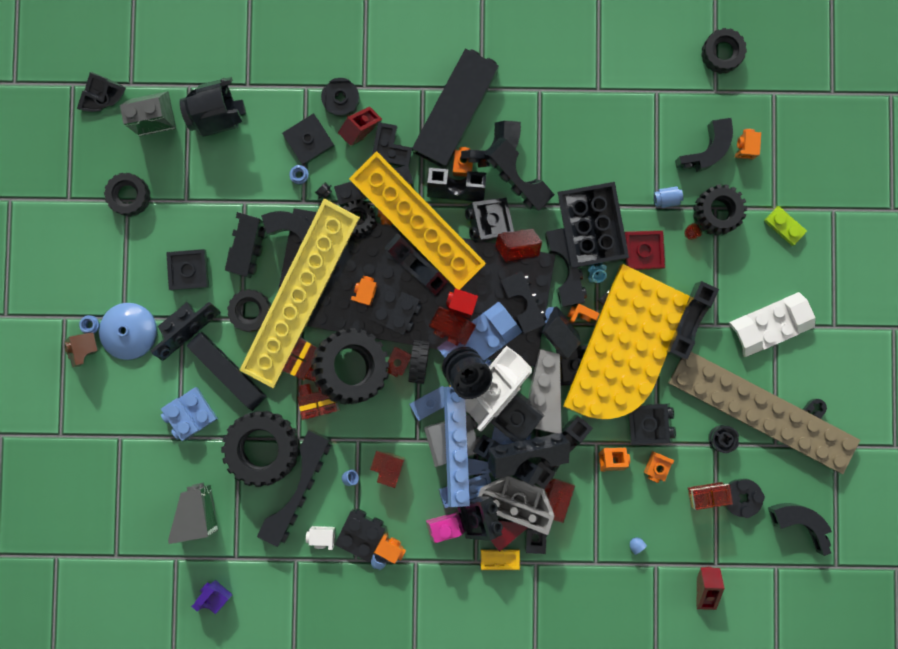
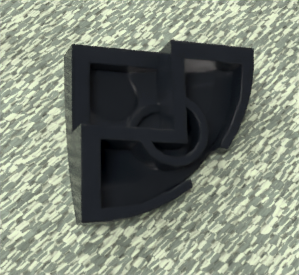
M90 72L77 109L88 112L102 111L103 108L116 104L125 93L126 87L99 74Z

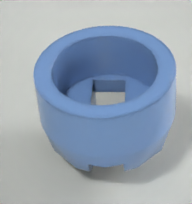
M355 470L346 471L342 475V482L346 486L356 485L359 481L358 473Z
M635 537L630 541V549L634 555L640 553L647 546L641 538Z
M375 553L371 559V566L373 569L382 570L388 560Z

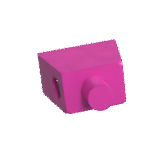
M459 512L426 520L430 539L434 543L456 538L464 533Z

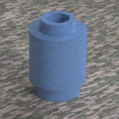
M677 186L658 189L657 192H654L656 207L680 205V201H683V192Z

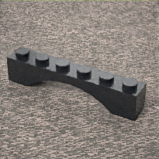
M308 430L300 446L302 472L297 490L284 508L264 520L257 535L258 538L276 547L281 543L285 544L290 534L287 530L290 525L293 526L298 518L296 512L299 507H303L307 499L304 495L314 485L315 472H320L324 464L321 460L324 454L328 455L332 447L329 444L330 438L313 430Z

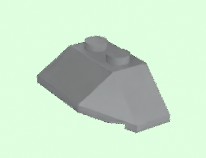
M511 476L500 478L480 488L478 497H492L493 502L498 507L496 512L498 516L549 535L555 515L543 488L535 485L533 487Z

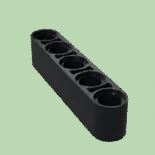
M200 331L187 344L190 351L248 409L254 411L267 398L258 386L245 373L241 372L240 368L203 332Z

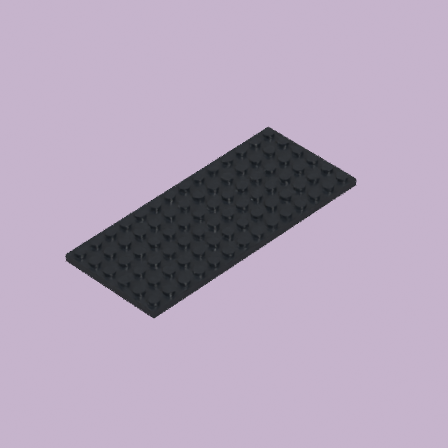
M293 209L294 214L306 219L311 224L317 213ZM359 220L358 223H357V225H361V224H363L365 221H364V220ZM375 223L374 230L371 229V233H366L365 237L359 235L360 238H356V235L350 237L306 326L336 332L349 328H355L356 331L362 329L366 331L367 335L373 334L376 339L413 345L414 340L430 342L429 348L438 350L437 347L497 302L503 305L517 323L515 317L524 313L526 303L521 297H512L507 300L500 281L521 271L524 275L527 274L531 281L529 287L531 292H535L539 302L537 306L539 310L543 309L544 313H546L556 254L488 242L475 243L474 240L462 238L486 263L460 289L478 296L471 319L449 312V307L446 306L449 293H454V285L448 280L436 295L431 293L407 272L384 247L398 234L435 269L437 268L396 226ZM289 231L279 289L302 244L299 236L293 231ZM363 275L374 278V282L378 284L371 306L351 300L352 296L356 297V293H354L355 285L357 282L360 283ZM385 284L420 299L419 304L422 307L418 315L413 316L411 322L414 324L410 332H406L405 335L369 319ZM543 326L524 335L520 333L487 359L495 360L507 346L519 354L529 366L535 367Z

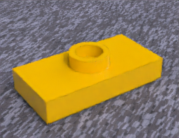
M481 549V570H520V550L502 549L499 552L498 549Z

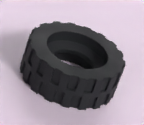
M731 28L718 29L707 38L702 46L701 57H703V63L706 64L708 69L718 72V74L729 73L735 70L744 60L747 53L746 42L738 31H734ZM721 42H726L733 48L732 57L727 60H721L715 54V47Z
M126 172L114 175L105 186V202L108 203L110 209L123 216L132 217V215H139L140 212L145 211L144 209L148 207L151 198L148 185L144 180L131 173ZM127 185L134 187L137 193L136 199L130 204L122 203L118 197L120 189Z
M247 289L246 291H239L238 294L233 296L232 300L230 299L227 314L230 322L237 329L245 332H257L271 307V303L262 293ZM254 302L258 305L259 315L257 318L246 320L242 317L241 307L244 303Z
M414 340L408 382L424 384L430 342Z

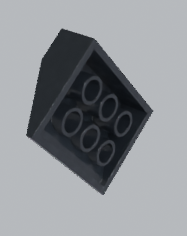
M615 182L557 192L571 268L607 264L629 258Z

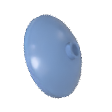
M134 303L118 304L108 310L101 320L99 327L100 341L105 350L116 358L124 360L137 359L145 355L153 347L157 337V324L153 315L145 307ZM123 327L126 328L125 334L121 333Z

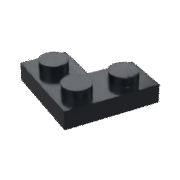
M378 122L372 155L377 151L389 164L397 166L408 165L409 167L412 147L394 144L397 125Z

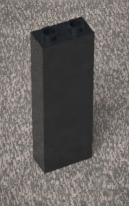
M465 48L412 147L414 154L443 169H447L455 154V150H457L498 73L499 65L493 59H485L477 51Z

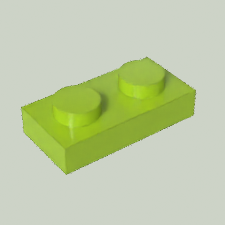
M777 206L764 220L791 246L795 245L807 232L780 206Z

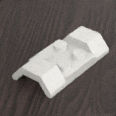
M798 292L729 322V325L737 333L742 344L743 356L747 357L814 328L815 316L808 300Z
M507 346L489 366L493 379L487 392L474 399H465L466 412L478 423L477 429L479 431H483L489 422L500 414L521 389L520 386L532 373V368L526 361Z

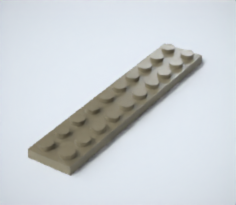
M693 352L690 353L688 360H679L668 384L840 474H844L860 442V439Z

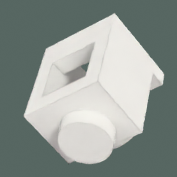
M312 526L309 532L306 533V543L314 545L316 549H324L328 546V550H332L335 547V527Z

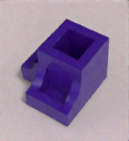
M214 580L211 584L207 582L200 590L202 594L191 607L196 611L207 608L216 614L233 594L217 580Z

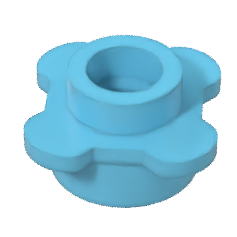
M605 264L600 266L591 265L588 268L590 272L589 282H603L607 278L605 272L607 266Z

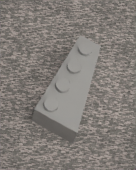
M539 349L528 399L531 401V405L545 415L535 429L552 433H561L560 354Z

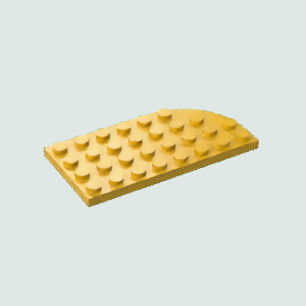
M624 264L620 265L563 407L590 418L613 419L627 415L643 404L656 384L668 353V347L690 296Z

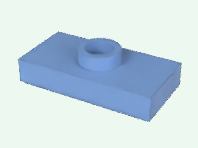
M443 386L409 404L418 421L444 407Z

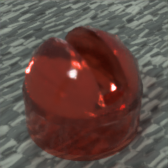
M692 223L685 229L684 234L687 239L695 240L702 235V232L697 224Z

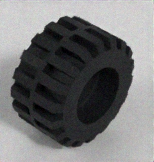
M720 184L709 188L695 201L697 204L693 207L696 213L693 214V217L698 219L695 223L697 226L699 224L702 226L700 228L702 231L707 230V234L715 233V236H719L735 230L743 223L742 220L747 215L744 214L747 211V206H744L746 200L745 198L741 199L740 196L743 195L741 192H735L737 188H729V185L721 186ZM714 200L721 201L727 206L728 217L726 220H719L712 214L711 204Z

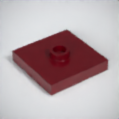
M663 230L625 232L629 258L625 260L626 266L634 270L665 269Z

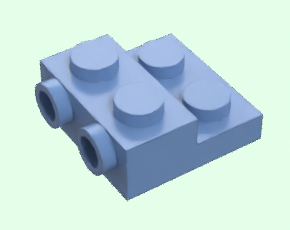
M194 387L180 398H176L161 408L163 412L161 414L162 419L165 423L171 424L173 436L177 440L181 439V441L187 440L218 419L197 387Z

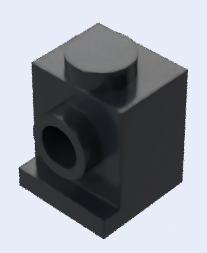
M527 528L525 552L546 554L547 535ZM533 534L539 535L537 540L532 539Z

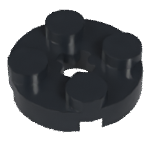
M334 78L322 89L321 100L328 113L337 117H345L356 111L360 95L357 87L350 80ZM339 93H342L343 96H346V98L343 99L342 102H339L338 99H335L339 96Z
M744 478L735 479L728 483L733 504L728 503L726 490L723 492L725 503H728L725 504V507L730 513L738 517L750 518L760 511L765 496L757 483ZM740 494H747L746 502L740 503Z

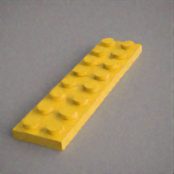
M377 151L349 178L456 289L460 290L486 264Z

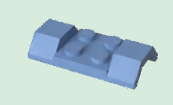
M497 302L437 348L446 357L447 354L456 348L471 347L477 351L483 360H486L522 333V331L503 305Z

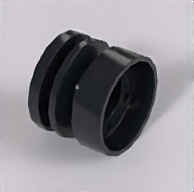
M471 347L456 348L447 354L443 360V375L459 397L463 399L480 397L491 386L493 379L492 371L475 349Z

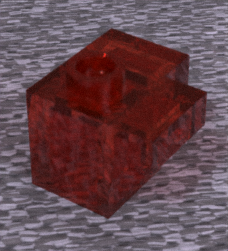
M376 451L370 470L379 473L377 483L395 488L405 458L388 452Z

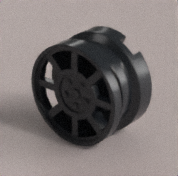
M719 425L710 431L708 441L714 450L729 453L735 451L739 446V434L732 427Z

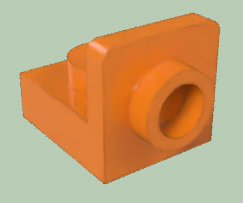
M578 303L575 307H571L567 316L570 317V323H574L578 314L580 319L590 323L591 320L596 321L600 313Z

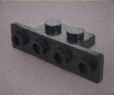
M186 302L157 326L165 339L151 350V353L161 361H164L221 313L220 310L211 302H208L195 312L193 307Z

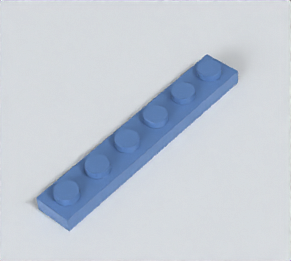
M443 387L448 507L470 506L465 399L459 397L452 387Z

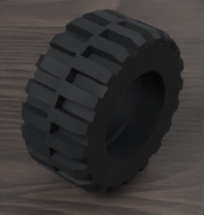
M355 328L343 329L328 336L315 350V358L311 362V366H314V370L311 373L312 377L316 378V382H314L316 387H320L321 393L324 396H329V400L340 402V404L344 405L361 403L376 396L378 390L384 387V380H387L389 375L386 369L390 368L389 362L385 360L388 354L387 351H382L381 347L384 345L381 341L376 342V337L373 334L367 335L365 330L360 329L356 331ZM352 349L363 357L366 373L360 383L348 385L338 378L334 369V360L341 350Z
M270 411L252 412L236 419L235 423L229 426L227 429L228 433L224 435L222 440L225 442L224 446L221 447V453L225 454V458H222L224 464H228L229 468L227 471L230 474L233 473L237 481L242 480L248 486H269L283 479L296 465V459L300 453L298 449L300 442L296 437L297 432L295 428H292L290 426L291 423L283 419L282 415L274 414ZM257 430L270 432L278 443L277 458L273 463L264 467L251 463L244 449L248 435Z

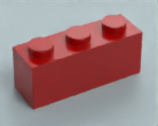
M455 288L454 293H449L446 306L449 307V312L471 319L478 296Z

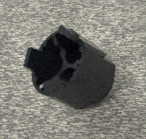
M232 77L201 84L196 89L191 90L186 97L180 99L181 114L190 131L197 130L199 135L206 137L238 128L239 123L242 122L241 116L246 114L243 100L234 101L228 87V84H231L233 81Z

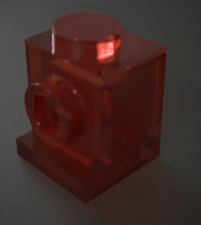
M394 347L388 360L390 368H388L387 373L398 377V375L403 376L411 360V354ZM396 359L401 360L399 367L394 365Z

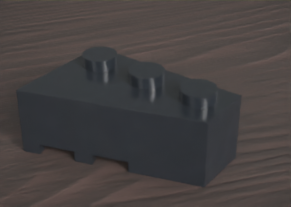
M237 212L236 218L239 219L237 230L233 229L232 236H235L232 247H229L225 271L251 279L252 275L256 273L257 264L255 263L257 257L261 256L263 250L261 243L263 238H266L267 233L264 223L260 218Z

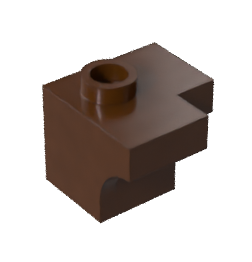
M93 332L70 336L64 341V349L68 359L71 360L72 368L84 364V357L86 355L97 352Z

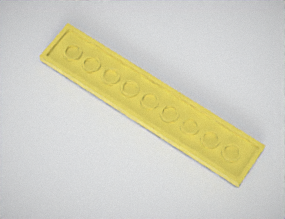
M323 199L240 368L241 372L272 388L276 386L283 372L282 370H284L360 217Z

